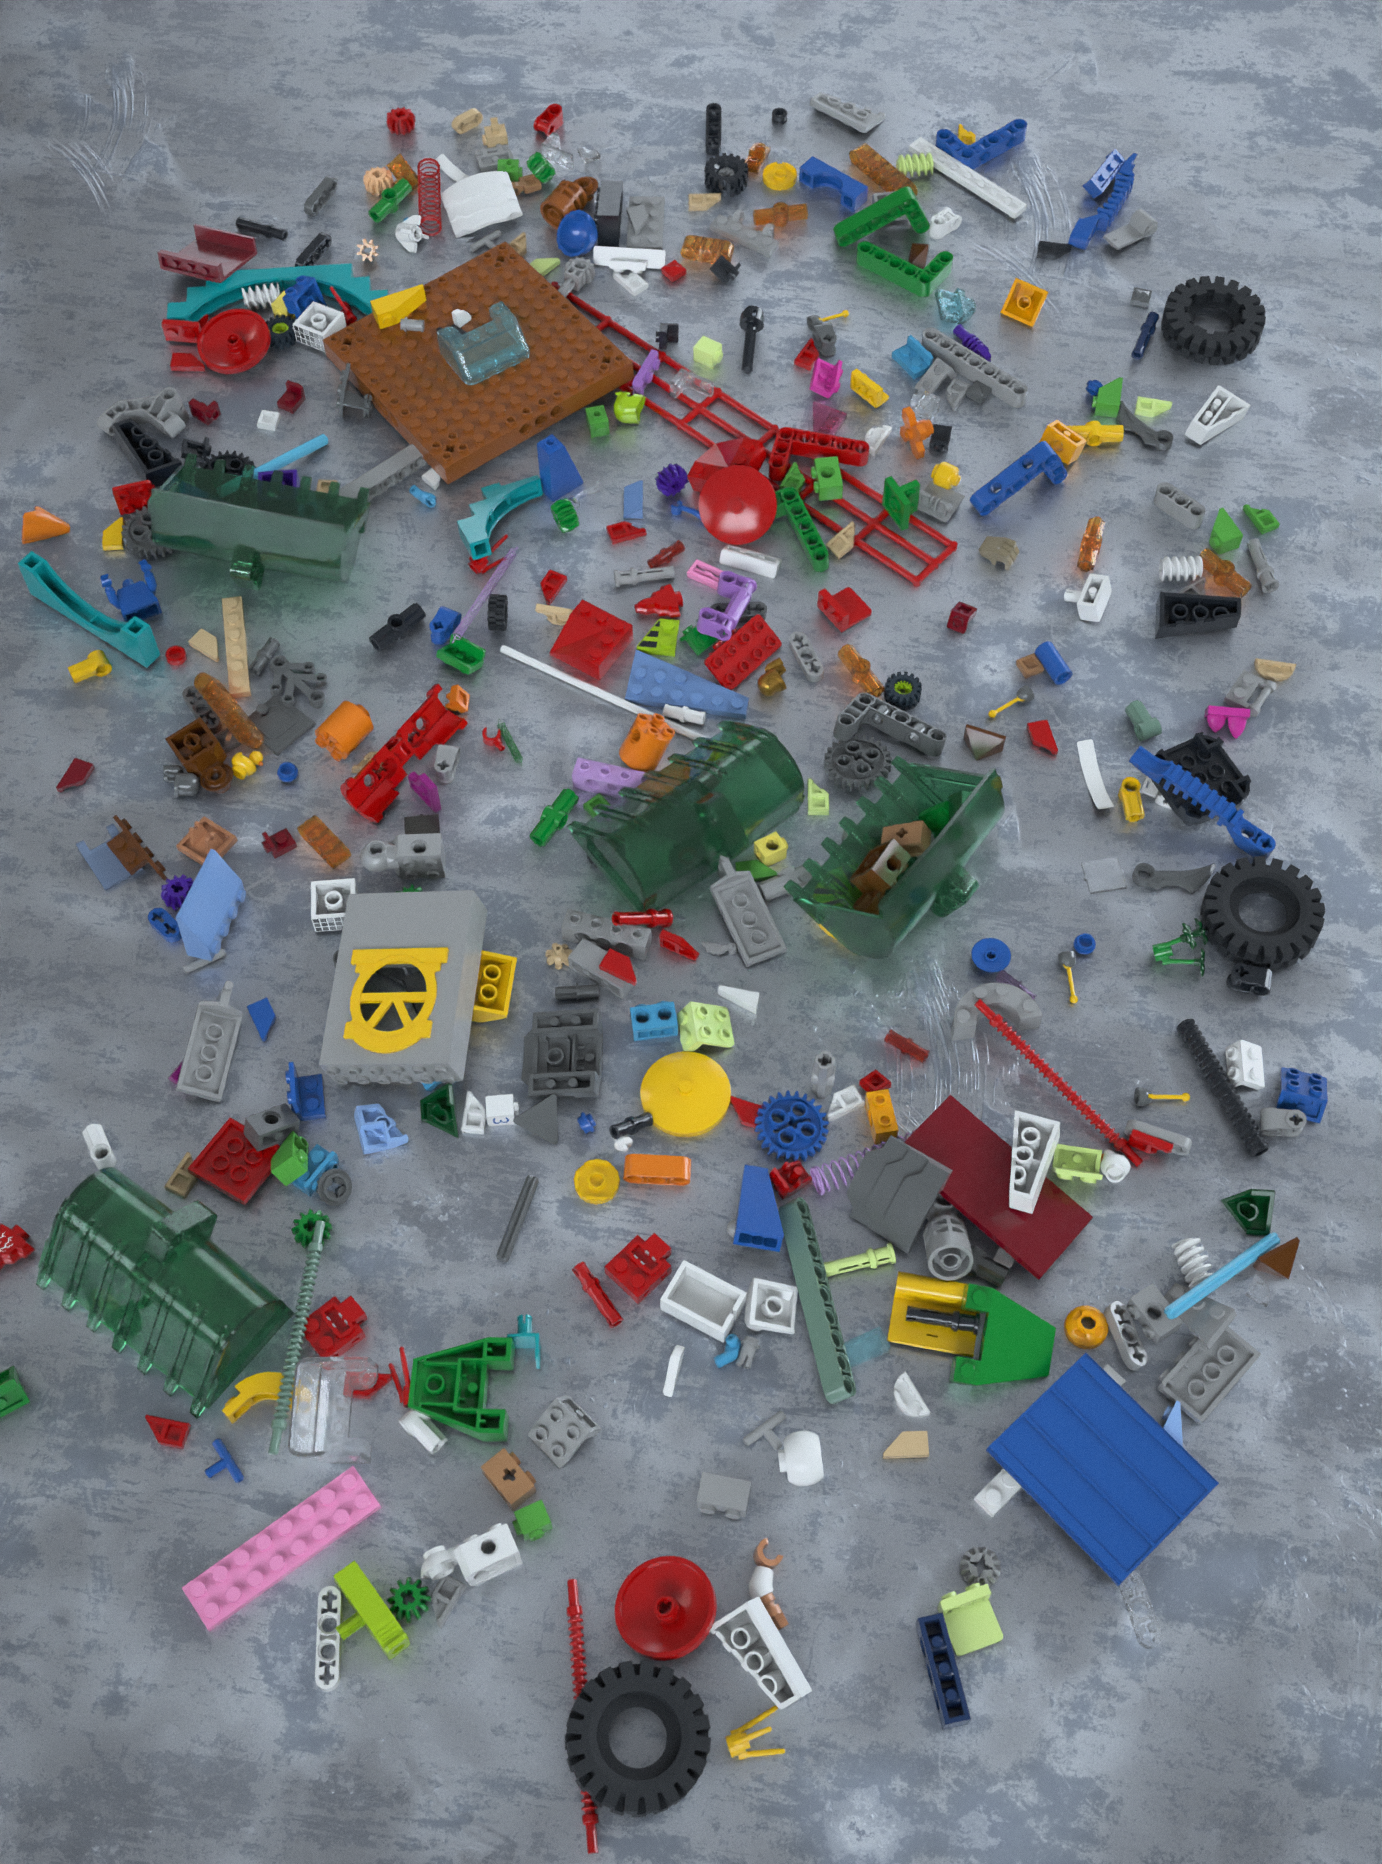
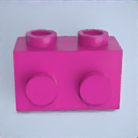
M818 358L814 363L809 390L828 399L833 393H837L840 388L839 379L843 373V369H841L843 361L838 360L835 365H832Z

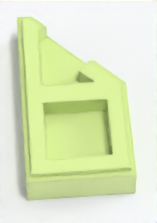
M536 258L530 265L542 276H545L560 265V259Z
M1138 396L1134 415L1153 418L1171 409L1172 402Z
M808 778V815H829V793L819 788L811 778Z

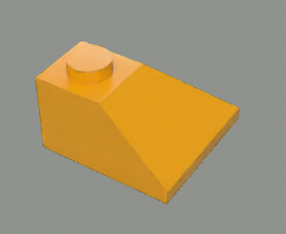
M1015 278L1000 313L1034 327L1049 292Z

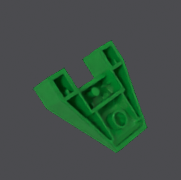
M971 1283L964 1285L961 1309L986 1314L979 1359L975 1360L960 1356L953 1357L949 1382L978 1386L1049 1376L1056 1327L994 1288Z
M487 1337L414 1358L408 1408L481 1441L507 1442L509 1416L506 1409H486L490 1370L514 1371L516 1347L513 1339Z

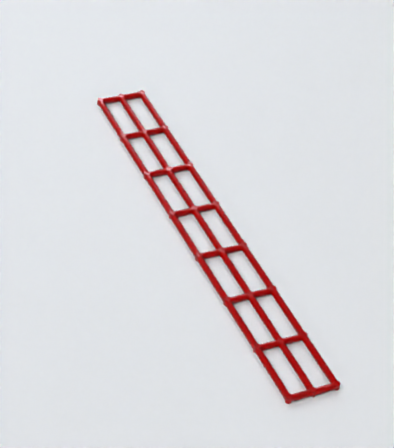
M553 281L551 283L556 290L560 288L558 282ZM571 292L566 296V299L602 321L596 326L600 331L609 326L649 353L651 349L658 351L660 363L665 362L711 393L701 403H697L653 374L651 382L693 409L682 419H678L646 397L644 405L677 426L678 430H683L708 448H711L716 444L715 442L687 425L698 414H701L738 439L743 437L750 438L706 409L717 398H720L768 430L758 439L762 441L763 445L774 435H777L780 429L778 425H773L724 393L721 388L710 384L667 356L664 351L658 350L612 320L610 316L604 315ZM631 360L633 362V370L638 373L641 365ZM634 379L618 388L622 392H630V396H633L634 389L631 387ZM764 447L767 454L766 457L769 459L772 451ZM790 463L788 465L787 471H789V469L792 466ZM840 468L842 479L882 504L883 495ZM800 471L805 478V483L808 484L799 493L803 501L814 491L813 483L815 479ZM767 478L772 484L774 491H778L779 485ZM843 498L832 500L868 524L855 535L854 546L859 547L912 582L915 587H919L924 579L935 569H938L939 565L957 550L958 543L956 541L950 540L912 514L909 518L911 524L947 547L936 558L931 557L881 524L889 516L886 509L875 518H872ZM803 501L809 515L836 533L844 529ZM876 529L929 565L915 576L864 542L863 539L872 530Z

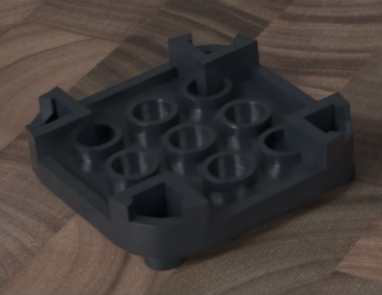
M1203 732L1196 733L1192 739L1165 751L1161 749L1155 754L1156 757L1162 760L1173 761L1175 765L1179 764L1182 766V770L1192 773L1191 776L1199 778V782L1202 784L1206 783L1209 785V789L1212 791L1214 789L1218 792L1219 796L1222 797L1223 795L1226 797V801L1236 804L1235 808L1243 804L1249 795L1251 783L1249 775L1243 776L1222 748L1224 741L1219 736L1215 739L1209 735H1203ZM1162 778L1159 784L1152 780L1171 809L1185 825L1192 826L1193 824L1197 825L1211 820L1208 817L1211 811L1208 809L1205 812L1201 811L1202 805L1200 803H1197L1196 806L1191 804L1193 799L1190 796L1187 800L1183 799V791L1180 790L1177 795L1172 793L1175 788L1173 784L1167 791L1163 789L1167 781L1166 779Z

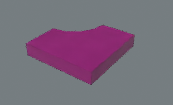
M414 771L408 775L410 788L433 812L437 813L440 811L441 804L438 789L434 782L425 773L420 776Z

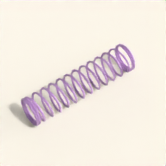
M907 1132L905 1134V1139L900 1135L897 1137V1139L902 1138V1140L905 1142L907 1140V1135L911 1134ZM881 1142L880 1148H882V1144H885V1142ZM875 1144L872 1146V1150H874V1147H877V1149H879V1147ZM866 1147L863 1154L860 1151H856L855 1157L852 1154H848L847 1161L843 1157H839L838 1163L835 1160H831L830 1166L823 1163L822 1170L818 1166L811 1167L810 1174L818 1194H825L824 1183L827 1191L831 1192L829 1183L824 1175V1165L830 1170L836 1189H839L837 1179L833 1173L832 1162L838 1166L842 1181L847 1186V1180L841 1169L840 1160L843 1159L847 1164L852 1180L854 1173L849 1165V1156L854 1159L858 1169L860 1165L857 1161V1153H860L864 1158L865 1150H871Z

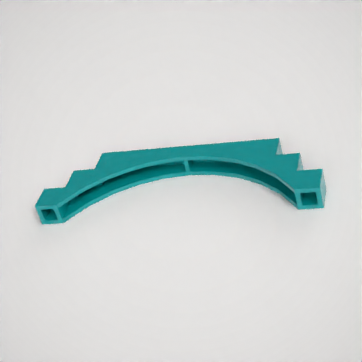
M352 263L237 270L222 283L206 280V286L187 287L186 302L168 303L167 319L198 322L205 314L209 315L226 305L243 299L241 288H244L245 292L248 293V287H251L254 292L257 285L260 290H262L263 284L269 289L270 283H273L274 287L277 288L278 282L279 290L283 292L287 288L293 287L296 284V278L301 275L314 277L322 295L335 298L330 290L332 286L342 301L356 307L365 315L373 313L371 300L389 294L388 290H372L370 276L354 277Z

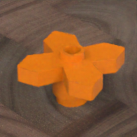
M908 406L902 409L904 425L900 427V436L905 442H910L913 455L916 459H920L925 454L922 441L934 433V428L929 419L916 421L914 411Z

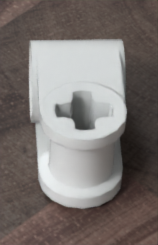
M949 207L944 208L941 212L931 217L929 236L933 239L943 238L960 226L962 217L951 212Z

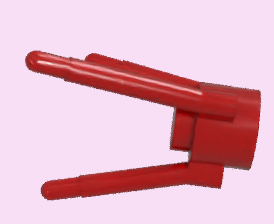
M331 286V292L342 307L340 312L344 313L346 326H349L356 322L358 318L354 315L350 305L342 301Z
M507 534L491 547L492 553L508 538ZM489 556L473 560L470 557L468 565L476 574L482 573L484 575L488 570L499 565L505 557L488 566L489 561L487 558Z
M401 1346L399 1350L405 1380L403 1389L393 1364L389 1363L388 1366L399 1394L400 1403H403V1407L408 1408L410 1376L404 1347Z

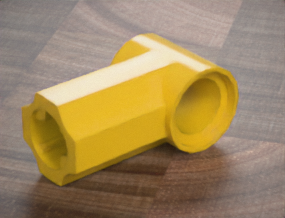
M102 650L92 651L86 660L67 667L75 684L94 675L98 677L106 676L112 670V666Z
M1134 777L1123 779L1118 791L1125 819L1130 822H1137L1145 816L1139 791L1141 784Z

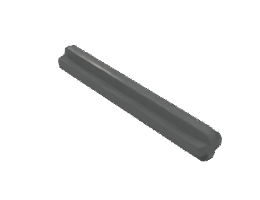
M528 1175L525 1179L496 1254L497 1259L500 1261H509L539 1183L538 1178Z

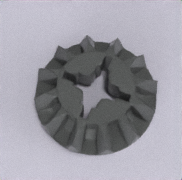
M336 1168L321 1173L322 1176L317 1181L318 1190L316 1191L321 1198L320 1200L331 1206H338L347 1201L352 1192V1181L345 1171ZM332 1181L333 1183L341 1184V1186L335 1188V1193L327 1190L332 1185Z

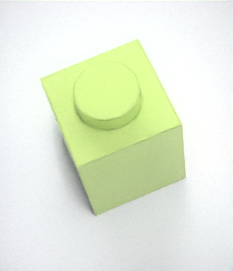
M702 336L693 347V361L711 369L717 363H720L723 358L722 344L705 336Z

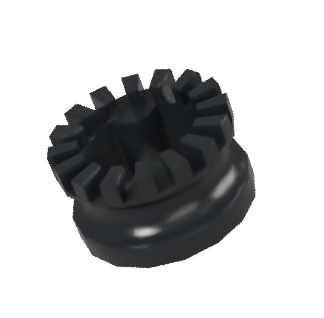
M783 108L774 109L772 111V122L774 124L777 123V125L786 123L787 111Z

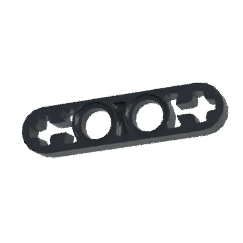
M710 103L706 107V153L711 156L721 152L722 108L717 103Z

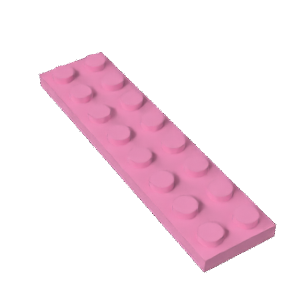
M352 1466L187 1583L182 1589L206 1628L211 1631L381 1509V1506L357 1470Z

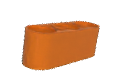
M628 1154L625 1156L623 1179L626 1182L637 1184L688 1185L690 1184L692 1161L684 1156Z

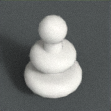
M628 1134L614 1139V1147L618 1151H628L633 1143Z

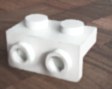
M1239 1040L1225 1048L1227 1077L1230 1078L1229 1083H1233V1089L1240 1085L1256 1090L1264 1088L1261 1046L1244 1040Z

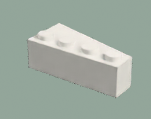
M1015 1110L1009 1191L1010 1208L1033 1213L1060 1138V1122Z
M759 1597L746 1602L713 1624L710 1632L720 1638L723 1642L722 1645L729 1653L732 1652L737 1657L747 1673L750 1672L758 1681L757 1684L780 1710L812 1691Z

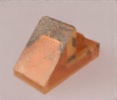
M401 154L396 155L386 165L396 178L393 186L404 178L412 185L411 194L418 187V176Z

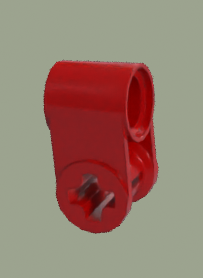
M549 105L535 119L534 130L542 131L548 137L553 136L564 123L561 105Z

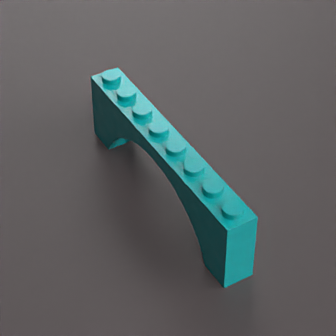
M33 551L29 552L17 563L31 595L146 668L161 655L150 625L134 616L129 622H122L101 613L78 596L57 575L49 563Z

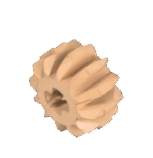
M378 166L377 168L371 167L370 170H367L363 179L367 192H371L372 195L378 194V196L383 190L392 188L394 183L390 170H386L385 167L379 168Z

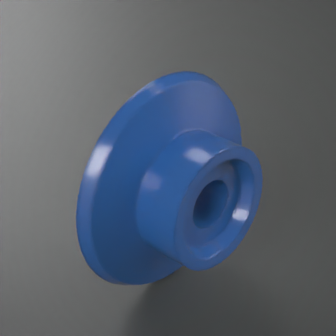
M985 938L978 941L973 946L971 953L975 965L986 972H999L1005 969L1011 960V952L1008 946L995 938Z

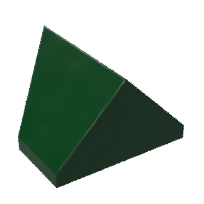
M447 1083L420 1100L421 1121L459 1139L455 1094L452 1084Z
M1249 1189L1221 1199V1202L1246 1234H1270L1275 1190Z

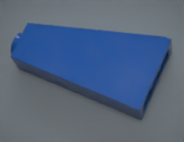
M553 434L537 443L542 491L552 502H555L582 485L583 480L565 446Z
M744 1165L733 1244L780 1252L784 1233L768 1168Z

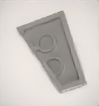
M1175 1283L1164 1298L1171 1304L1191 1289ZM1204 1297L1179 1315L1190 1332L1195 1337L1197 1336L1208 1350L1237 1316L1235 1309L1209 1297Z

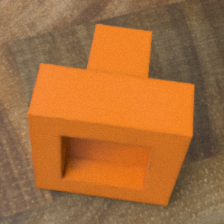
M458 684L451 686V691L446 694L449 703L445 704V708L450 712L459 711L461 714L468 712L470 694Z

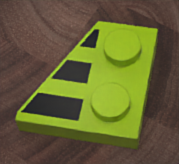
M660 618L637 645L636 649L648 655L675 657L680 620Z

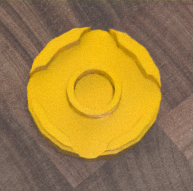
M773 162L764 168L762 179L768 188L779 191L787 190L796 184L797 171L793 165L787 162H782V164Z
M588 1160L576 1170L574 1176L575 1191L587 1203L595 1205L606 1203L613 1199L619 1190V1172L607 1160Z

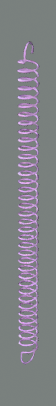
M509 550V552L506 554V556H505L504 559H508L509 561H511V560L509 559V558H511L512 561H513L514 558H512V557L509 556L508 554L511 555L510 552H514V550H513V551H510V550ZM503 559V561L497 568V570H499V568H501L502 570L504 569V572L502 571L503 574H501L498 571H495L492 577L490 578L489 582H487L486 586L484 587V591L485 589H487V587L492 589L490 586H488V584L492 582L491 580L499 582L500 579H498L494 575L497 576L496 573L501 575V577L502 575H504L508 567L501 564L504 563V561L509 563L507 560ZM483 590L481 591V593L479 594L478 598L476 599V601H475L476 603H477V601H479V599H481V600L484 601V603H485V601H486L487 598H485V600H483L482 598H479L480 596H482V594H484L485 596H487L485 593H482ZM474 602L473 605L471 606V608L469 609V611H473V612L476 613V615H477V613H478L479 610H477V612H475L474 610H472V608H474V606H476L477 608H479L477 605H474V604H475V602ZM467 614L455 630V635L458 633L462 637L465 630H467L468 627L462 624L468 618Z

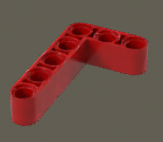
M782 427L777 432L769 458L768 476L773 481L783 480L791 455L814 459L837 456L838 462L841 464L862 467L868 463L869 444L856 439Z

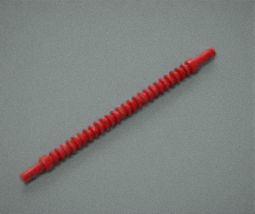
M981 999L974 1004L990 1020L989 1024L993 1028L997 1027V1032L1001 1031L1002 1037L1006 1036V1041H1011V1046L1015 1045V1050H1020V1055L1024 1054L1025 1060L1029 1059V1064L1033 1063L1035 1065L1034 1069L1038 1068V1072L1044 1074L1043 1078L1047 1077L1048 1082H1052V1086L1058 1088L1057 1092L1061 1091L1062 1096H1066V1100L1071 1101V1105H1075L1076 1110H1081L1080 1114L1085 1115V1119L1091 1121V1125L1095 1124V1129H1100V1134H1105V1139L1109 1138V1143H1113V1147L1118 1152L1121 1151L1136 1167L1143 1162L1127 1145L1128 1141L1124 1137L1120 1138V1133H1115V1128L1111 1129L1109 1127L1110 1123L1106 1124L1105 1119H1101V1115H1097L1095 1113L1096 1110H1092L1091 1105H1087V1101H1083L1081 1099L1082 1096L1077 1095V1091H1072L1073 1087L1067 1086L1068 1082H1063V1077H1058L1059 1073H1054V1068H1049V1063L1045 1064V1059H1040V1054H1035V1049L1031 1050V1045H1026V1040L1022 1041V1036H1017V1031H1012V1026L1008 1027V1022H1003V1017L1000 1014H995Z
M577 1579L567 1580L569 1606L566 1608L567 1616L570 1617L567 1623L571 1624V1627L568 1628L571 1634L568 1637L572 1639L569 1646L572 1647L570 1654H573L570 1661L574 1663L571 1665V1669H574L571 1676L575 1678L572 1681V1684L575 1685L572 1691L576 1692V1695L573 1697L576 1700L588 1680L584 1678L587 1675V1672L584 1671L587 1665L583 1663L586 1657L583 1656L585 1649L582 1648L585 1642L582 1641L584 1634L581 1633V1630L584 1627L580 1625L583 1622V1619L580 1618L583 1614L582 1606L579 1605ZM581 1791L580 1794L584 1796L581 1799V1803H584V1807L581 1810L585 1812L582 1815V1824L586 1825L588 1854H597L596 1824L599 1823V1816L595 1813V1810L598 1809V1806L594 1805V1802L590 1800L592 1797L586 1791L584 1793Z

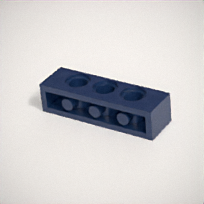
M943 1613L920 1617L917 1619L915 1626L942 1730L968 1725L971 1717Z

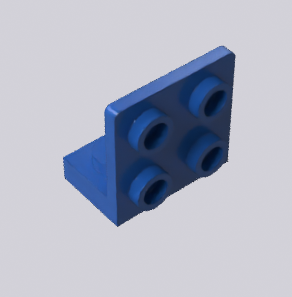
M289 1062V1070L285 1071L286 1082L290 1087V1091H287L288 1104L291 1105V1110L297 1115L300 1122L326 1118L322 1074L299 1077L294 1062Z
M1282 1067L1280 1071L1281 1089L1275 1108L1300 1110L1305 1114L1308 1121L1321 1123L1328 1102L1327 1078L1317 1073L1310 1074L1299 1071L1296 1068Z

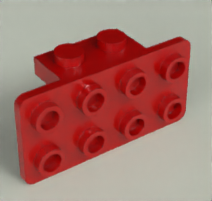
M759 614L753 616L742 627L732 630L729 640H718L712 646L713 650L709 653V656L704 660V664L723 687L729 690H733L782 645L781 640Z

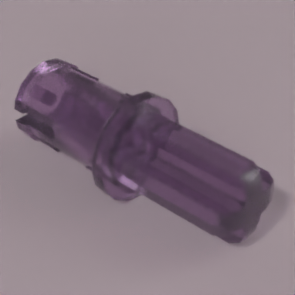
M1004 970L1000 971L995 978L998 983H1005L1020 988L1034 1000L1037 997L1036 994L1022 985V981H1017Z

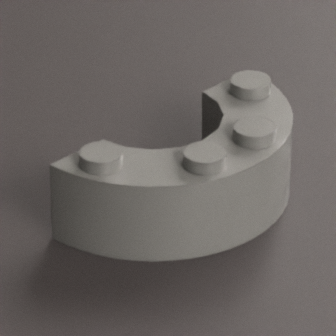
M1005 983L982 984L968 991L958 1002L951 1026L952 1041L974 1038L977 1022L986 1017L974 1005L979 999L995 1014H1000L1009 1019L1017 1031L1039 1028L1042 1013L1035 1000L1018 987Z

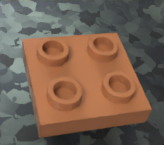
M204 816L199 822L196 821L194 823L195 826L193 828H189L187 835L176 847L178 851L203 865L210 849H214L223 857L238 840L235 835Z

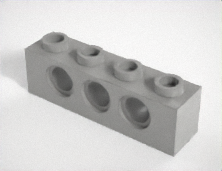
M567 909L561 925L563 940L579 944L582 938L589 942H596L603 950L608 951L611 948L623 955L646 960L652 943V934L649 928L636 925L615 926L612 923V919L572 909Z

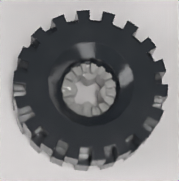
M722 153V156L717 154L715 158L711 157L705 166V185L707 190L710 189V193H721L723 197H727V195L733 197L734 193L737 195L741 194V191H744L748 185V164L745 163L744 159L740 160V156L734 157L732 153L730 155Z

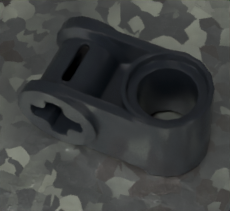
M1237 963L1233 966L1226 982L1232 990L1252 993L1257 996H1266L1271 990L1272 971L1266 967Z

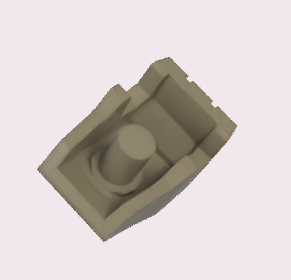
M987 536L980 546L979 552L981 556L990 560L992 565H996L997 561L1003 562L1005 570H1010L1018 557L1019 549L1016 545L1017 542L1006 537Z

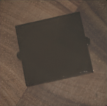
M420 814L419 816L404 817L405 834L440 833L439 814Z

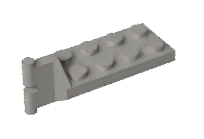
M723 852L720 854L717 876L720 879L710 885V891L746 967L785 953L787 950L786 945L751 872L734 871L728 854Z
M231 981L225 982L216 1001H199L175 1091L216 1102L221 1101L243 1016L241 1011L229 1005L234 986Z

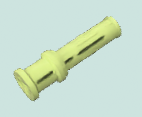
M887 1243L885 1247L872 1249L871 1247L865 1253L823 1263L826 1275L830 1277L869 1266L875 1269L877 1265L889 1262L895 1264L896 1256L892 1244Z

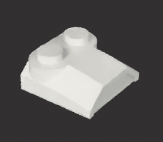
M753 1278L747 1292L744 1317L746 1326L752 1331L768 1330L794 1334L797 1287Z

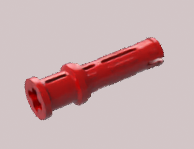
M650 908L645 912L616 911L612 914L611 919L615 926L646 925L649 928H655L656 926L668 928L673 923V913L668 908H664L661 911Z

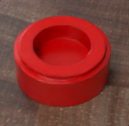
M172 646L165 653L167 662L173 666L182 665L187 659L185 649L181 646Z

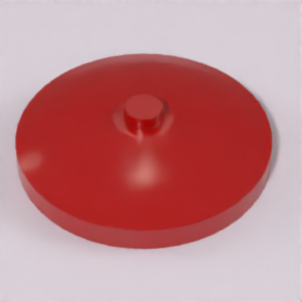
M231 309L219 313L204 325L198 336L197 349L202 361L211 370L221 374L241 373L254 367L264 358L270 347L271 334L265 320L256 312L247 309Z
M732 465L715 472L704 484L699 497V514L707 531L716 539L732 545H744L761 538L772 526L777 512L776 493L770 481L758 470L743 465Z
M661 1556L650 1559L636 1567L626 1577L619 1589L615 1602V1621L618 1631L627 1645L634 1652L645 1658L656 1661L678 1659L695 1650L708 1636L716 1617V1594L705 1572L692 1561L678 1556Z

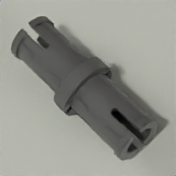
M269 637L264 647L258 650L255 660L248 667L252 674L259 676L266 664L271 662L272 655L280 646L279 641L275 638L272 640V637Z

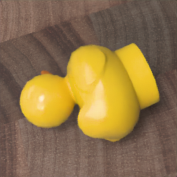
M253 751L250 753L249 758L242 755V752L236 753L231 760L233 775L241 780H244L246 776L253 775L257 769L256 765L263 766L262 753Z

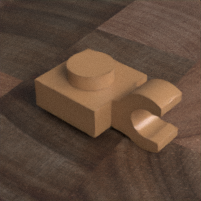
M533 174L519 177L518 182H511L516 196H519L522 191L528 194L542 190L541 182Z

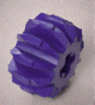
M670 463L666 468L663 467V470L658 472L659 476L655 478L657 489L667 497L670 495L674 497L676 493H680L682 489L686 488L685 484L689 482L687 472L677 463L674 465Z
M174 874V879L169 880L166 878L167 884L161 885L162 900H164L168 908L172 907L175 911L182 906L194 883L191 877L187 878L184 874L180 878Z

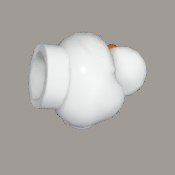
M1112 1150L1103 1151L1100 1164L1101 1172L1111 1182L1122 1181L1130 1171V1162L1124 1155L1116 1154Z

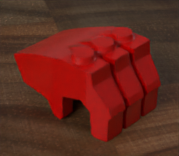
M800 1160L791 1163L785 1162L781 1168L777 1170L775 1167L769 1174L771 1184H774L775 1190L779 1191L778 1194L782 1200L796 1194L812 1182V1177L804 1169Z

